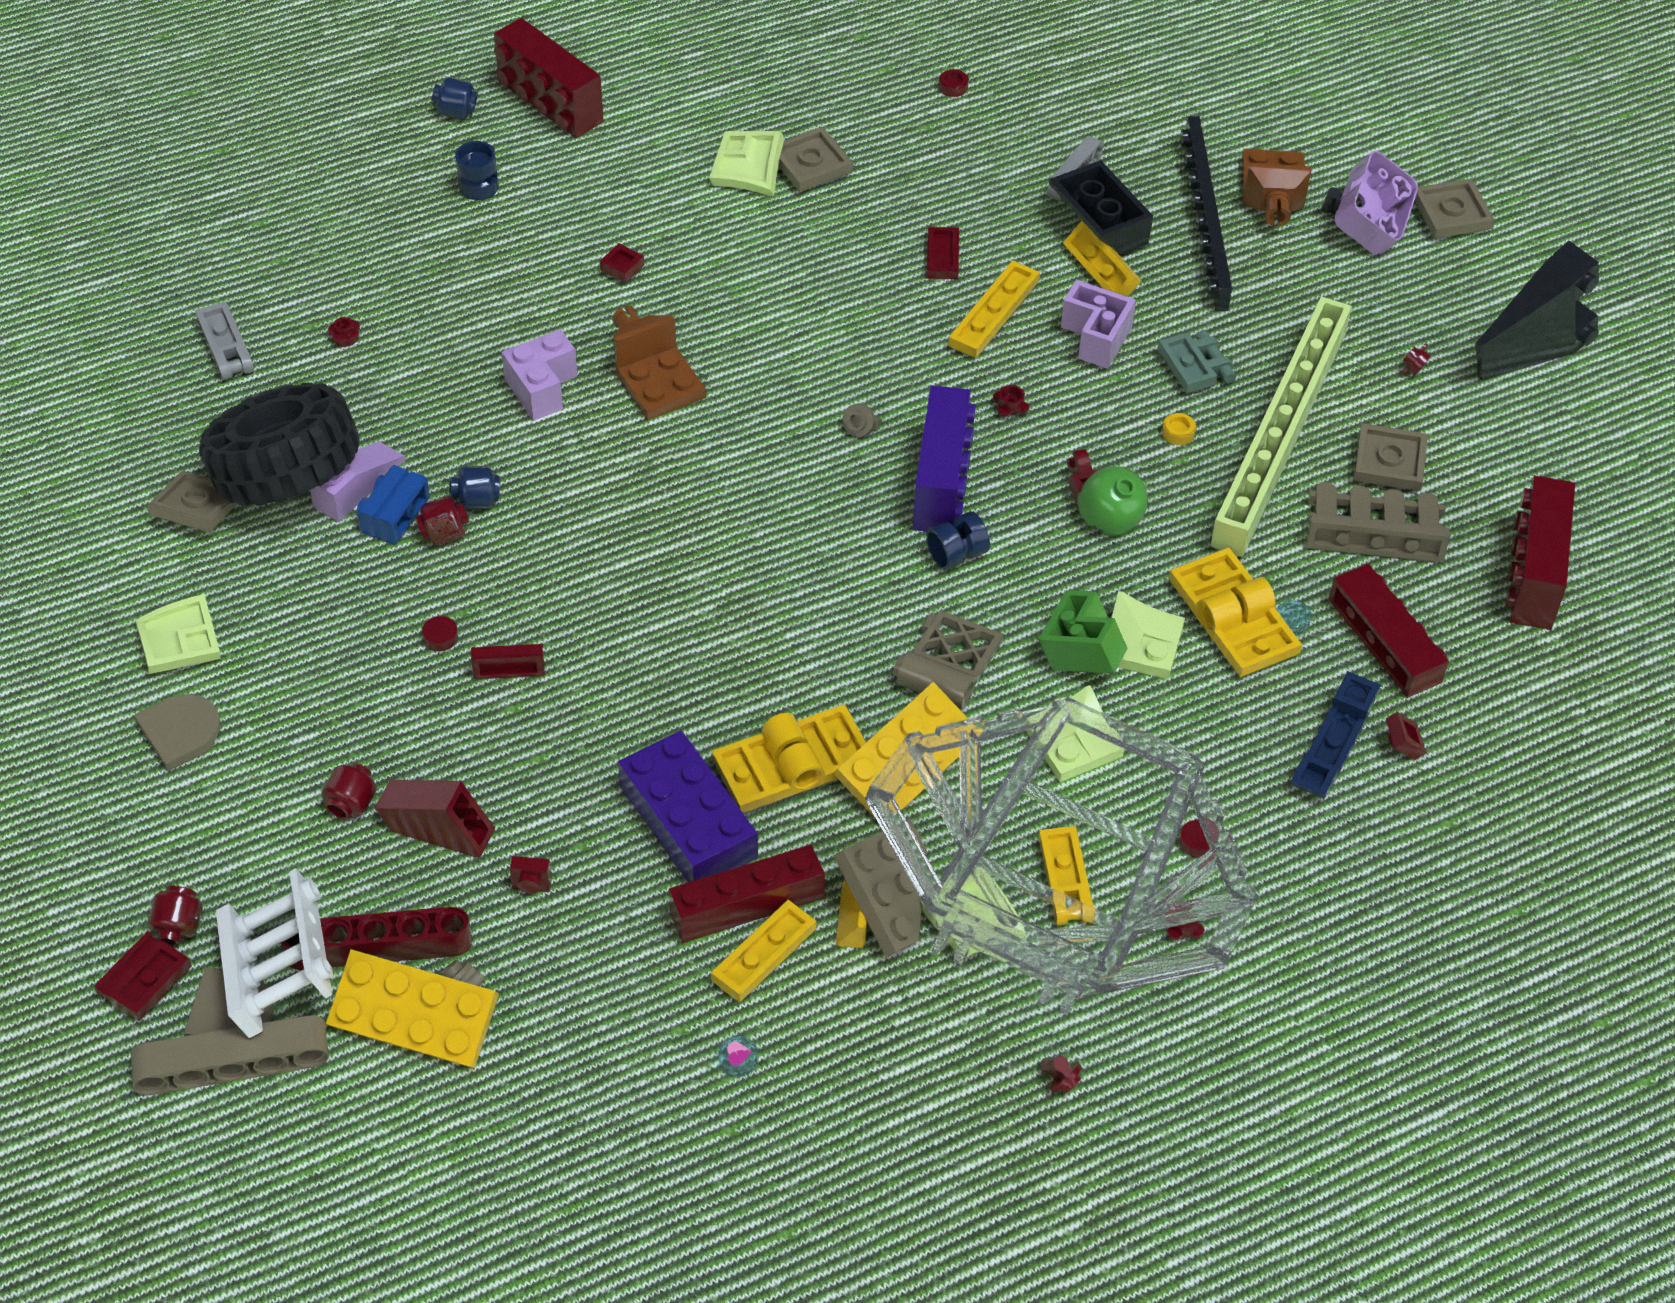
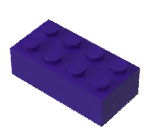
M930 386L915 484L913 530L927 532L929 528L943 522L951 524L953 518L963 514L964 501H958V499H964L966 494L967 476H962V473L967 474V471H969L971 451H965V448L970 449L972 447L974 427L968 426V423L974 424L976 404L970 403L971 389Z
M682 730L618 761L620 788L687 882L746 865L758 858V832Z

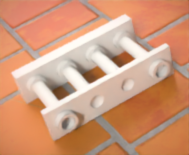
M296 868L289 872L292 892L247 916L244 914L239 915L230 904L216 910L228 1016L248 1038L263 1031L261 1014L264 1013L265 1007L312 983L325 999L332 995L330 978L333 977V971L326 959L317 900L321 898L320 892L313 880H306ZM295 908V918L251 941L254 929ZM299 933V944L254 966V961L257 960L258 954ZM303 959V970L258 993L257 987L261 985L260 981Z

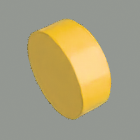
M1174 413L1164 419L1162 435L1166 441L1174 445H1185L1194 439L1196 423L1192 417L1183 413Z

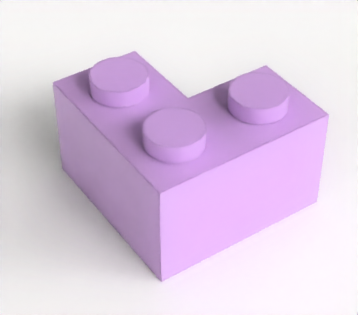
M1076 279L1063 302L1061 328L1081 334L1078 359L1107 369L1109 368L1132 328L1136 304L1135 299Z
M561 329L502 351L504 378L533 421L563 410L561 383L576 378L578 375L575 348Z

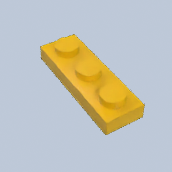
M1083 221L1078 224L1063 242L1103 289L1128 297L1142 281L1117 252L1100 241Z
M787 900L711 972V981L740 1003L816 930L817 921Z

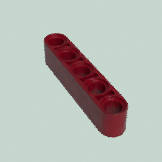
M459 907L320 918L326 959L331 967L345 966L351 949L397 962L459 956L467 952L472 945L468 914ZM452 930H459V931L454 932V933H448V932H450V931H452ZM299 933L281 942L283 952L300 943ZM419 933V935L417 936H410L412 934ZM375 937H381L380 939L371 940ZM338 940H343V941H341V942H339V943H333V942L338 941ZM303 959L289 967L295 970H303Z

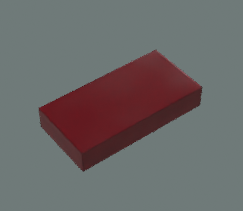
M928 227L927 279L958 280L959 228Z
M543 644L471 647L474 679L545 675Z

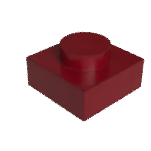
M620 243L600 260L601 271L624 283L645 265L644 255Z
M1395 712L1386 718L1390 731L1388 740L1397 752H1403L1414 760L1426 754L1418 724L1399 712Z
M512 856L510 874L513 889L526 893L550 892L552 883L550 859Z

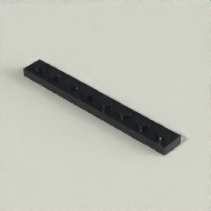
M1188 116L1186 129H1181L1180 144L1182 148H1186L1184 152V166L1190 169L1188 172V188L1194 190L1192 193V209L1198 212L1196 214V231L1202 234L1199 245L1200 253L1206 256L1204 258V275L1210 278L1208 280L1209 299H1214L1216 311H1228L1232 284L1200 116Z

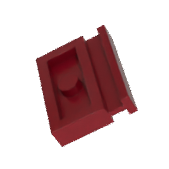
M147 931L94 987L98 995L105 996L109 999L110 1003L140 1021L192 965L189 957L161 939L158 941Z

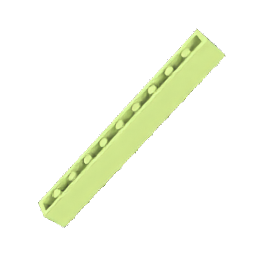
M1321 296L1215 519L1210 547L1219 550L1230 547L1235 555L1244 556L1345 337L1352 309L1351 305Z

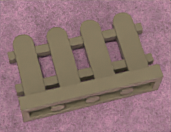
M1321 482L1316 486V491H1309L1308 502L1315 503V513L1309 512L1306 548L1444 563L1450 531L1446 526H1440L1439 516H1444L1445 505L1438 504V498L1434 494L1421 493L1418 496L1417 502L1405 501L1404 494L1396 489L1386 490L1383 498L1371 497L1370 490L1364 486L1352 487L1349 495L1339 494L1335 485L1329 482ZM1337 505L1349 506V516L1337 515ZM1371 509L1383 510V520L1371 519ZM1405 512L1416 513L1417 523L1405 522Z

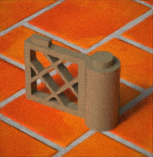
M939 610L937 615L930 613L922 625L921 631L925 633L913 652L909 651L905 657L899 656L893 669V675L897 676L896 683L918 693H921L934 682L958 708L964 709L970 701L976 683L1003 642L1004 634ZM943 624L956 629L958 633L943 636L939 628ZM981 638L991 643L987 646L975 648L971 640ZM959 642L964 643L967 650L953 653L948 646ZM940 647L944 655L932 656L924 653V651ZM972 659L976 667L972 671L959 666L957 662Z

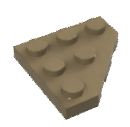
M909 818L833 855L886 958L919 941L922 912L921 901H923L927 850L920 834Z

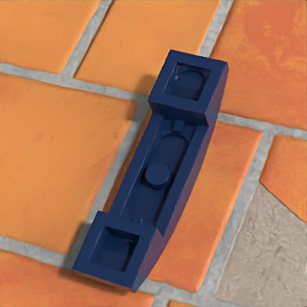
M1347 671L1333 698L1332 706L1308 753L1304 754L1290 785L1323 799L1327 796L1359 737L1380 690V684Z

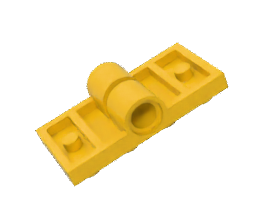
M1230 547L1170 570L1168 579L1239 677L1301 653V642L1275 609V596L1269 582L1263 577L1253 579Z
M843 704L798 721L791 713L775 715L764 724L761 734L712 750V760L732 799L740 810L745 813L837 780L838 778L833 773L859 750L866 741L846 705Z

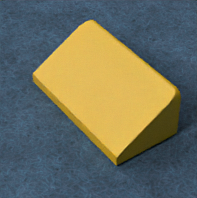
M845 880L841 891L836 945L863 948L866 943L868 922Z

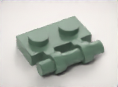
M1206 330L1199 331L1196 334L1197 340L1195 341L1188 332L1159 340L1158 351L1186 394L1216 385L1217 376L1222 377L1226 383H1231L1236 379V374L1232 370V362L1227 356L1222 355L1219 350L1220 344Z

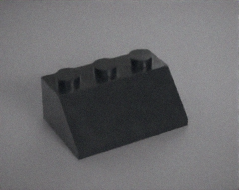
M1101 160L1049 179V185L1103 243L1122 254L1149 244L1153 215Z

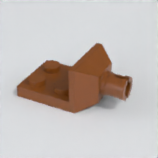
M1243 149V204L1257 210L1266 211L1265 220L1272 226L1275 224V215L1278 216V226H1282L1289 222L1290 212L1305 206L1312 170L1311 166H1305L1304 152Z
M625 306V310L630 317L625 314L622 307L614 313L612 321L618 328L613 337L616 375L647 420L706 398V388L676 347V325L673 315H648L640 318L633 306Z

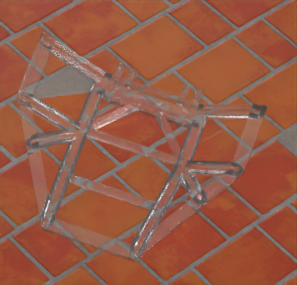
M1067 696L1054 699L1053 704L1050 706L1021 712L1018 708L998 712L995 719L985 721L980 716L938 726L935 733L923 735L920 731L908 733L869 786L865 797L868 806L923 904L934 917L939 934L931 951L940 954L945 949L948 938L951 937L954 941L961 943L958 945L953 959L954 962L962 965L972 947L986 954L991 959L999 960L1012 966L1027 976L1035 977L1045 982L1037 1002L1046 1005L1054 993V987L1060 992L1066 993L1067 995L1064 996L1060 1005V1013L1067 1016L1076 998L1081 999L1093 993L1104 994L1224 969L1258 897L1254 886H1248L1245 879L1247 869L1232 833L1224 829L1222 824L1224 815L1218 800H1213L1202 776L1204 767L1200 758ZM1066 723L1177 773L1152 838L1030 782ZM1034 729L1030 740L982 813L980 743ZM959 747L960 802L932 756L934 752ZM914 769L959 848L940 879L937 877L894 799ZM1021 794L1146 851L1120 920L983 856ZM1191 802L1210 850L1156 891ZM1220 870L1228 889L1227 893L1178 902L1215 871ZM970 874L988 902L961 890ZM990 875L1054 906L1063 907L1069 913L1097 926L1044 929L1014 914ZM1222 916L1208 946L1123 964L1138 934ZM1108 940L1101 955L1075 944L1079 942Z

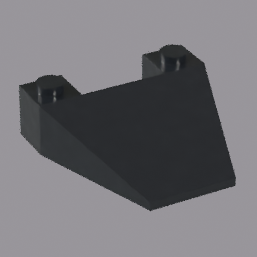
M1569 240L1547 259L1476 342L1478 378L1482 381L1574 354L1584 345H1590L1599 333L1598 315L1578 301V299L1584 293L1589 294L1597 286L1599 282V262Z

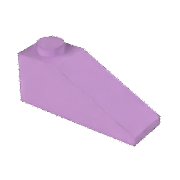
M380 441L358 449L351 464L345 466L344 471L339 475L333 476L322 486H317L310 490L313 507L340 522L363 498H366L373 491L376 479L380 475L385 476L391 466H400L405 461V456Z

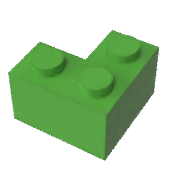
M1066 590L1039 638V642L1052 670L1115 674L1128 649L1115 618H1108L1098 593L1095 591Z

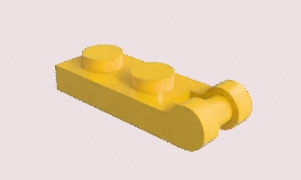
M1076 826L1039 830V843L1056 926L1068 925V921L1080 919L1082 923L1094 922V907ZM1078 898L1079 905L1066 906L1065 899Z

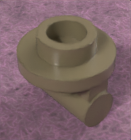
M861 403L849 406L843 414L844 428L855 437L865 436L872 430L877 431L882 423L881 418L874 416L873 411L867 405Z
M455 960L439 974L476 986L484 982L482 974L475 970L469 961L460 964L458 960Z

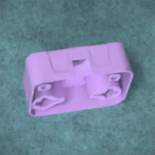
M1372 151L1351 169L1339 208L1335 214V223L1343 232L1355 239L1374 255L1378 253L1381 255L1403 237L1418 191V185L1412 176L1381 152ZM1357 197L1362 202V208L1356 206Z

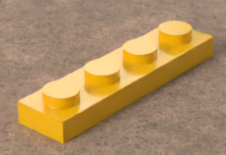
M1012 260L949 336L948 346L977 358L1039 282L1040 272Z

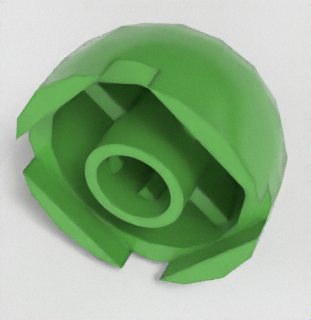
M1106 466L1094 472L1082 485L1077 499L1079 512L1085 522L1091 527L1095 525L1098 529L1104 530L1102 534L1108 536H1121L1131 531L1143 518L1148 505L1146 486L1141 478L1132 470L1121 466Z

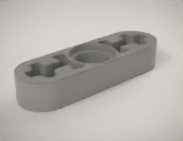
M1087 136L1055 172L1052 178L1099 161L1103 152L1104 142ZM1048 185L1047 196L1064 202L1056 191Z

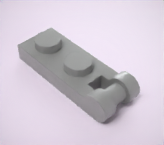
M227 302L195 310L197 321L217 365L222 381L232 378V374L241 371L244 374L253 372L254 367L251 357ZM238 356V359L227 362V359Z

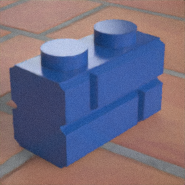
M393 465L385 476L380 475L376 479L374 491L368 499L363 498L359 502L356 516L359 520L360 531L363 534L373 538L379 537L380 540L395 545L420 512L422 505L428 501L430 493L428 480L425 476L412 471L409 473L407 469Z

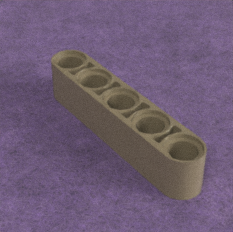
M301 1016L262 1023L263 1031L251 1038H248L239 1027L137 1045L131 1050L133 1090L141 1095H156L320 1066L329 1059L325 1021L318 1016Z

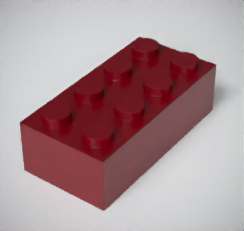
M522 17L494 33V53L497 61L496 74L503 86L510 88L523 101L530 103L542 115L550 118L562 130H566L575 138L580 137L604 122L600 74Z
M1534 475L1530 489H1523L1520 508H1523V511H1516L1513 530L1518 531V536L1514 535L1510 553L1516 559V562H1511L1508 574V581L1512 582L1513 588L1509 587L1505 602V608H1511L1510 623L1552 630L1567 587L1576 482Z

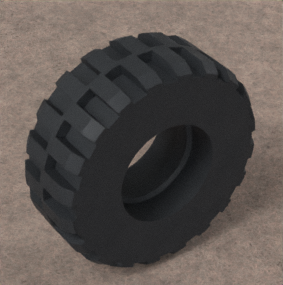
M301 383L300 385L291 384L275 390H267L255 397H249L241 401L240 404L224 411L220 417L215 418L209 424L208 429L203 431L200 439L199 454L216 493L232 504L236 502L241 506H248L249 504L260 506L271 502L285 501L296 495H303L310 492L309 490L327 483L333 476L339 475L345 470V466L351 464L354 460L360 438L346 400L340 392L323 383Z

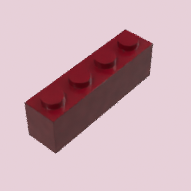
M1369 563L1334 577L1328 600L1407 698L1443 683L1449 663L1445 652L1434 644L1427 635L1423 625L1416 622L1407 611L1404 602L1393 594L1388 588L1385 579L1380 574H1377Z
M812 844L669 888L670 915L682 943L689 942L771 916L787 900L799 907L825 899V872Z

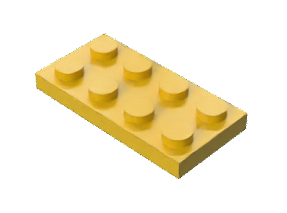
M932 682L833 774L884 827L983 734L945 693Z
M351 949L326 1025L475 1069L499 993Z

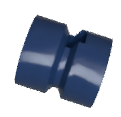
M470 141L462 144L455 152L459 191L463 196L472 200H485L492 197L499 189L494 148L483 141Z
M973 511L953 518L951 524L943 522L929 528L926 532L930 554L936 564L943 570L963 563L965 557L973 559L988 552L990 549L987 529L978 514Z

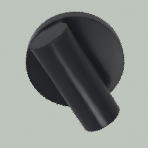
M1331 187L1328 189L1324 199L1322 210L1325 213L1334 214L1333 219L1335 220V214L1339 208L1342 193L1337 188Z

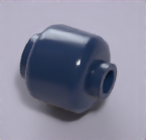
M446 77L441 85L435 84L431 101L437 103L436 109L438 114L457 120H464L468 115H473L478 92L474 91L472 83Z
M461 466L457 471L456 477H450L449 495L451 498H456L457 504L463 503L466 510H488L492 507L493 502L499 501V475H494L489 466Z

